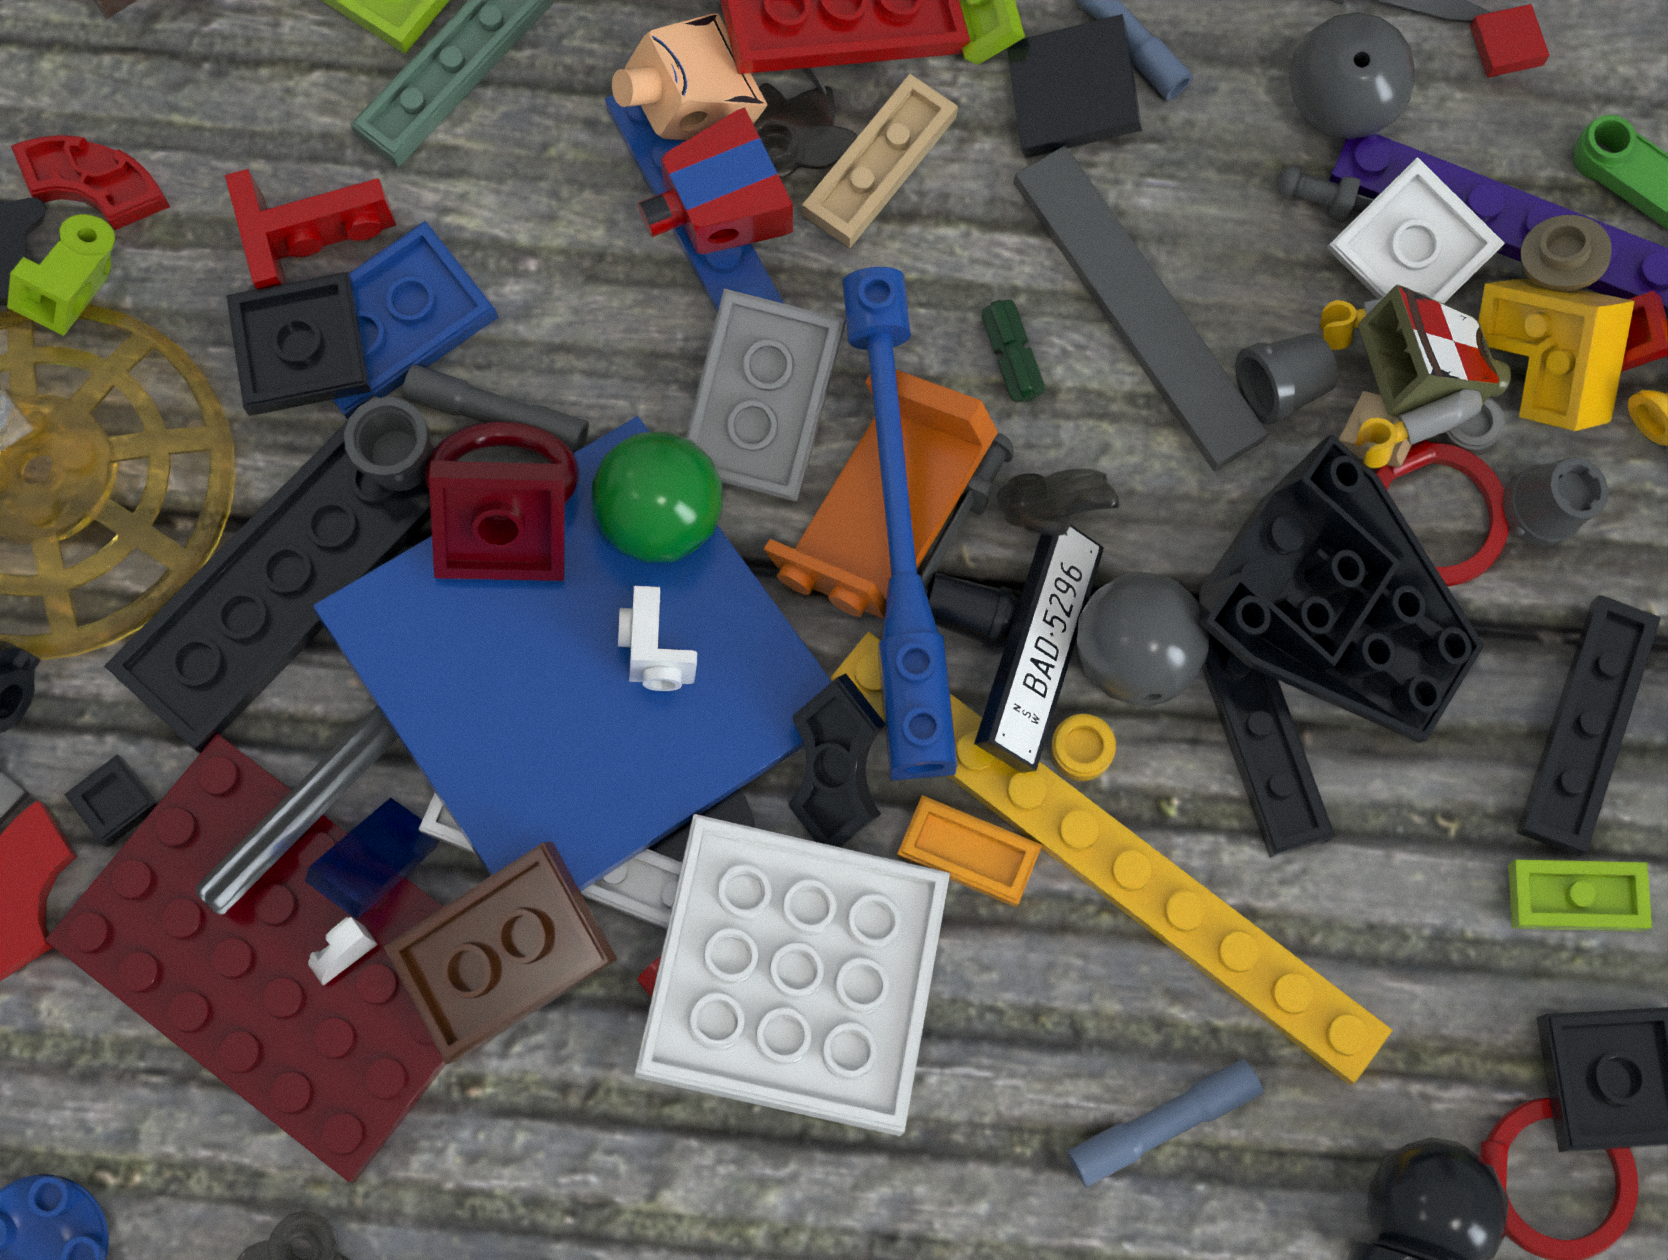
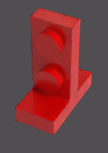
M249 169L225 175L252 282L256 289L287 283L281 258L288 256H311L318 253L323 246L348 239L354 241L368 240L380 234L382 230L396 226L390 202L379 178L267 209L264 196Z

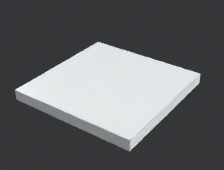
M694 814L634 1077L901 1136L905 1132L950 873Z

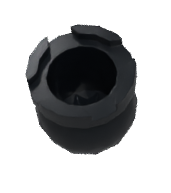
M1430 1137L1401 1147L1384 1159L1369 1184L1367 1215L1376 1238L1371 1239L1369 1244L1353 1241L1347 1260H1491L1495 1257L1507 1233L1508 1197L1494 1168L1476 1153L1457 1141Z

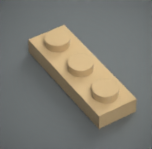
M909 74L802 204V216L848 248H851L957 118L958 106Z

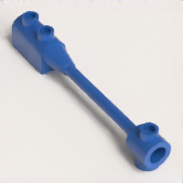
M869 267L848 274L843 279L842 284L848 342L855 348L868 350L891 567V577L888 580L883 638L878 646L890 781L949 776L956 774L958 764L944 637L938 632L921 576L917 574L893 347L905 343L911 337L905 276L900 270L895 268Z

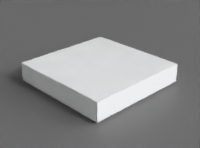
M1417 157L1326 248L1377 299L1384 298L1398 284L1413 291L1424 293L1444 304L1505 243Z

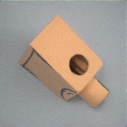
M719 13L705 15L649 31L640 41L625 69L617 70L612 79V92L616 102L622 107L641 105L655 134L663 139L688 140L744 107L754 125L768 105L751 73L738 74L728 31Z

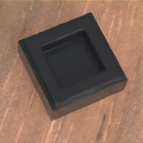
M118 754L64 794L99 843L107 848L144 821L158 804L125 759Z

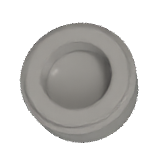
M1489 397L1482 404L1481 411L1476 417L1438 435L1442 443L1461 447L1479 456L1490 450L1502 435L1504 415L1497 402Z

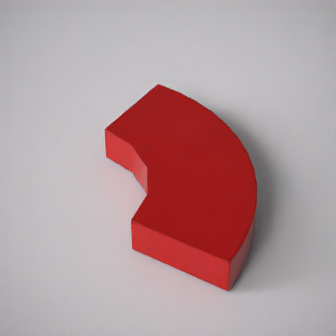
M67 135L38 137L11 145L31 196L41 200L43 203L60 199L84 202L103 213L114 230L170 208L164 193L150 173L139 162L120 149L114 150L104 145L87 142L84 137Z
M39 800L19 814L0 835V982L53 947L45 941L49 935L46 926L47 898L58 875L78 857L46 804Z

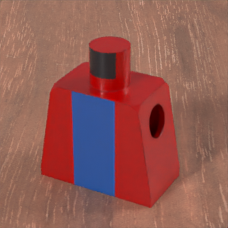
M745 107L736 110L666 152L661 158L663 183L666 192L638 202L640 215L652 238L683 225L695 251L699 254H708L764 241L793 232V204Z

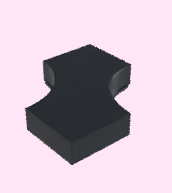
M846 673L834 679L792 716L793 722L804 742L806 770L801 788L788 805L816 842L840 848L881 815L869 792L866 764L872 742L886 725Z

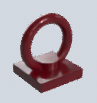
M508 421L475 424L460 429L443 439L429 455L425 468L426 485L430 492L434 578L564 581L565 504L573 496L579 481V467L572 450L560 438L549 431L525 423ZM509 446L537 453L550 464L466 462L458 460L479 449Z

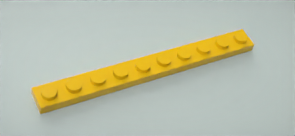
M868 631L830 679L833 681L846 673L884 721L878 662V646L881 640ZM950 694L958 766L956 774L947 776L1026 838L1042 844L1041 849L1345 1083L1351 1085L1358 1080L1393 1031L1390 1027L1040 761L1037 771L1021 773L975 745L974 742L982 717Z

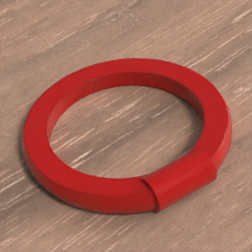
M1425 439L1412 444L1401 468L1384 465L1377 468L1374 473L1380 478L1386 490H1388L1394 479L1429 464H1440L1462 472L1480 489L1489 513V526L1484 543L1473 557L1460 564L1446 567L1435 566L1447 586L1459 585L1478 577L1491 567L1506 544L1510 525L1505 518L1502 505L1504 488L1493 470L1478 456L1455 445L1429 442Z
M1550 1097L1533 1099L1512 1108L1497 1121L1488 1134L1486 1141H1482L1480 1144V1157L1494 1168L1506 1195L1508 1149L1516 1136L1528 1125L1542 1119H1553ZM1630 1148L1606 1150L1615 1174V1196L1608 1215L1592 1232L1571 1240H1559L1545 1236L1522 1220L1508 1197L1506 1236L1523 1250L1548 1260H1585L1606 1251L1624 1234L1633 1218L1637 1205L1639 1190L1638 1174Z

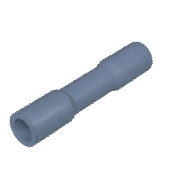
M1074 0L1086 13L1091 14L1096 20L1123 14L1127 27L1132 63L1167 101L1174 99L1187 88L1193 79V74L1159 38L1153 36L1120 0Z
M1242 1058L1196 1082L1187 1092L1128 1123L1116 1124L1067 1150L1068 1158L1078 1178L1086 1188L1136 1162L1145 1152L1198 1124L1213 1121L1263 1095L1261 1083L1246 1059Z

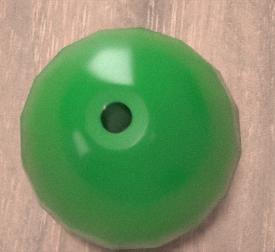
M670 432L637 433L619 443L601 460L592 481L593 515L603 537L621 554L644 563L676 562L694 552L713 535L723 509L722 481L712 459L692 440Z

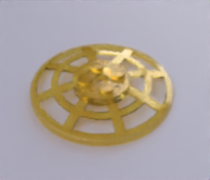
M87 305L77 319L92 320L115 326L131 334L107 359L90 352L69 347H35L33 320L13 310L0 313V330L8 328V353L0 355V374L9 371L11 400L0 404V536L13 542L31 544L38 573L36 575H15L0 572V594L26 597L43 596L51 633L36 635L0 633V641L10 642L38 657L40 660L77 656L112 645L140 630L209 561L219 544L232 504L235 483L234 443L225 410L209 380L181 347L156 328L125 313L94 305ZM153 349L167 358L187 382L200 407L205 426L166 429L152 398L137 380L128 373ZM36 365H68L92 373L69 400L55 395L38 394ZM116 387L134 406L145 432L109 437L91 413ZM209 451L210 471L206 498L195 529L185 546L182 547L152 527L167 493L171 468L170 455ZM38 456H49L52 458V468L46 478L35 483L24 481L23 472L30 460ZM148 458L149 465L146 484L138 506L131 513L110 499L116 480L117 462ZM94 519L117 534L111 542L94 555L73 566L64 567L60 540L80 532ZM136 547L168 568L155 584L128 605L98 621L78 627L70 589L83 586L106 574L128 557Z

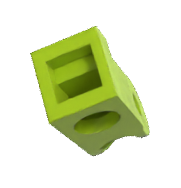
M78 214L66 219L59 229L58 242L40 265L23 257L10 272L7 308L65 336L108 279L111 272L110 254L115 245V234L111 226L103 219L89 214Z

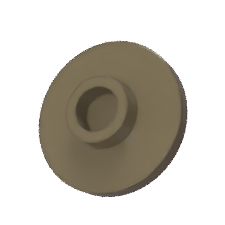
M1577 215L1552 217L1536 225L1526 235L1521 246V264L1527 277L1542 288L1560 292L1579 290L1596 282L1607 270L1612 254L1611 240L1605 229L1589 218Z

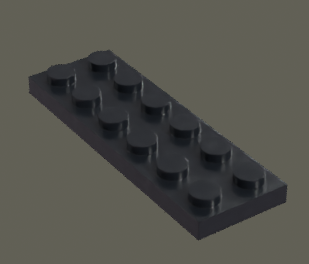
M347 422L104 666L198 753L202 752L217 733L220 735L324 628L315 614L313 605L388 562L431 518L430 492L425 479L410 490L393 491L385 489L355 467L345 450L344 431ZM432 445L430 446V454L434 449Z

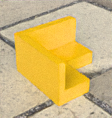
M1522 278L1485 283L1478 323L1481 326L1488 347L1529 356L1519 418L1572 431L1610 423L1613 416L1635 301L1584 290L1566 292L1548 290L1538 286L1529 279Z

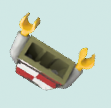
M1396 284L1384 298L1364 302L1365 308L1356 310L1348 302L1335 300L1329 302L1322 311L1320 329L1323 330L1322 338L1327 342L1331 350H1341L1350 346L1353 342L1354 330L1359 328L1387 414L1399 417L1400 422L1395 424L1379 417L1370 418L1360 427L1355 446H1361L1367 442L1377 443L1366 452L1363 463L1369 468H1380L1386 465L1391 458L1396 443L1407 439L1409 444L1412 445L1470 421L1478 415L1482 404L1489 397L1500 396L1510 383V367L1507 363L1492 358L1481 326L1476 319L1438 302L1424 293Z

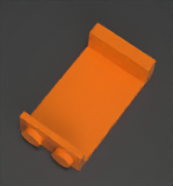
M896 370L915 558L918 569L998 431L982 400ZM870 373L865 384L873 396ZM874 417L795 549L769 539L764 547V551L779 569L777 578L794 591L809 595L812 589L828 595V599L833 605L852 616L861 617L865 611L884 619L891 567Z

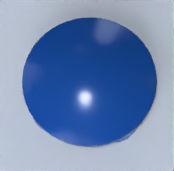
M40 1174L23 1177L0 1189V1260H106L109 1247V1232L106 1218L97 1200L83 1186L62 1176Z

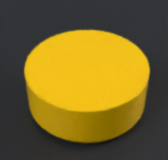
M1076 714L1063 720L1056 728L1050 743L1051 759L1057 770L1064 776L1076 781H1089L1101 776L1109 768L1116 752V740L1111 728L1102 719L1090 714Z

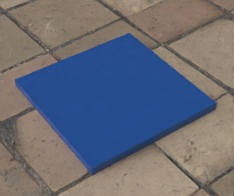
M639 416L574 453L579 467V481L573 496L565 504L564 581L434 578L431 536L313 605L315 614L491 876L542 842H553L580 892L691 821L694 814L700 815L805 747L792 716L832 682L718 525H716L713 535L702 546L676 562L644 563L621 554L603 537L593 515L592 481L601 460L610 450L637 433L650 432ZM634 586L660 587L658 649L696 651L697 667L693 684H682L681 688L673 691H655L645 688L642 684L643 682H629L631 647H618L620 608H633Z

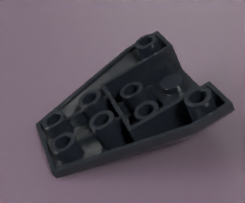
M1333 434L1321 441L1261 499L1199 590V624L1245 665L1418 743L1427 741L1484 647L1483 642L1380 478Z

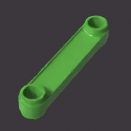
M1605 115L1592 121L1585 127L1574 146L1573 162L1576 169L1583 176L1591 180H1597L1668 229V153L1637 133L1633 126L1622 117ZM1597 143L1607 146L1612 153L1601 149Z

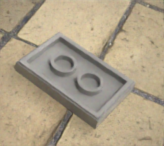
M724 288L685 437L692 440L712 459L722 482L799 502L846 324L845 319Z

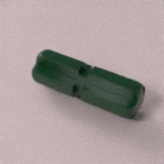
M1011 299L994 301L982 310L981 318L994 353L996 355L1001 353L1002 358L997 359V363L1010 399L1015 403L1034 400L1044 392L1045 384L1032 348L1025 349L1024 344H1027L1029 339L1017 306Z

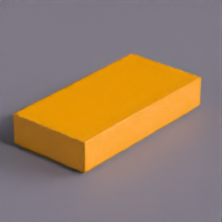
M922 795L897 853V858L913 865L950 873L949 880L1017 908L1042 844Z

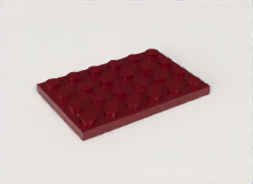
M217 733L48 935L45 941L347 1182L355 1183L446 1066L384 948L386 944L443 908V906L325 815H322L226 913L219 915L210 910L197 897L195 893L196 885L292 791ZM346 917H352L366 927L378 945L325 985H322L308 966L309 956L312 952H320L330 945L325 935Z

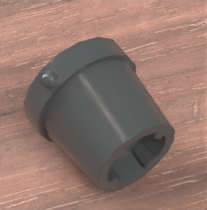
M1308 333L1272 343H1256L1243 348L1236 358V380L1240 393L1258 419L1264 424H1274L1288 418L1293 411L1332 391L1338 381V368L1334 354L1327 342L1316 333Z
M390 396L382 398L373 397L370 401L359 406L348 419L344 431L345 450L355 467L385 489L404 491L419 485L425 479V468L431 446L430 431L419 410L406 400Z
M1572 457L1550 464L1533 465L1512 477L1504 490L1502 505L1505 518L1517 536L1533 545L1540 547L1552 546L1576 534L1584 523L1600 513L1607 503L1609 490L1606 478L1599 467L1590 460Z

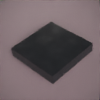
M1123 14L1024 38L1007 48L1020 145L1025 158L1051 153L1065 145L1067 148H1072L1143 131L1127 27Z
M349 272L226 295L243 408L249 416L371 392L354 285Z
M1668 1007L1544 1014L1536 1018L1559 1153L1668 1146Z

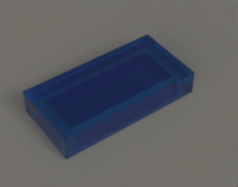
M390 797L311 864L304 881L352 917L358 919L437 848L439 840L421 833L419 827L422 819Z

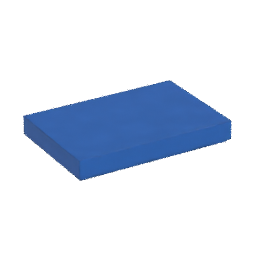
M426 221L349 273L354 285L371 392L333 399L332 401L348 420L357 408L365 404L373 395L378 398L385 397L404 384L406 375L412 365L417 364L427 368L498 318L496 309Z

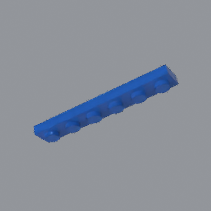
M613 95L605 98L607 111L653 196L666 192L663 183L661 158L666 152L686 140L663 139L655 134L641 105L622 107L616 102ZM683 225L672 229L717 314L724 288L784 304L752 244L708 254H699L695 251Z

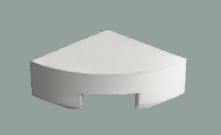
M346 917L325 935L330 945L320 952L311 953L308 966L321 984L325 985L378 944L364 925L352 917Z

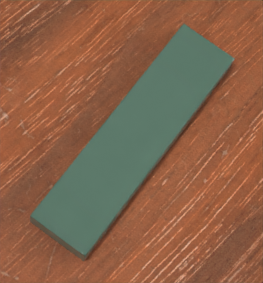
M468 0L350 124L354 134L399 168L552 6L553 0Z

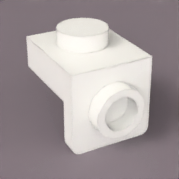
M634 586L633 608H620L618 647H631L629 682H643L642 684L645 688L655 691H673L681 688L682 684H693L697 667V652L693 650L658 649L660 587Z

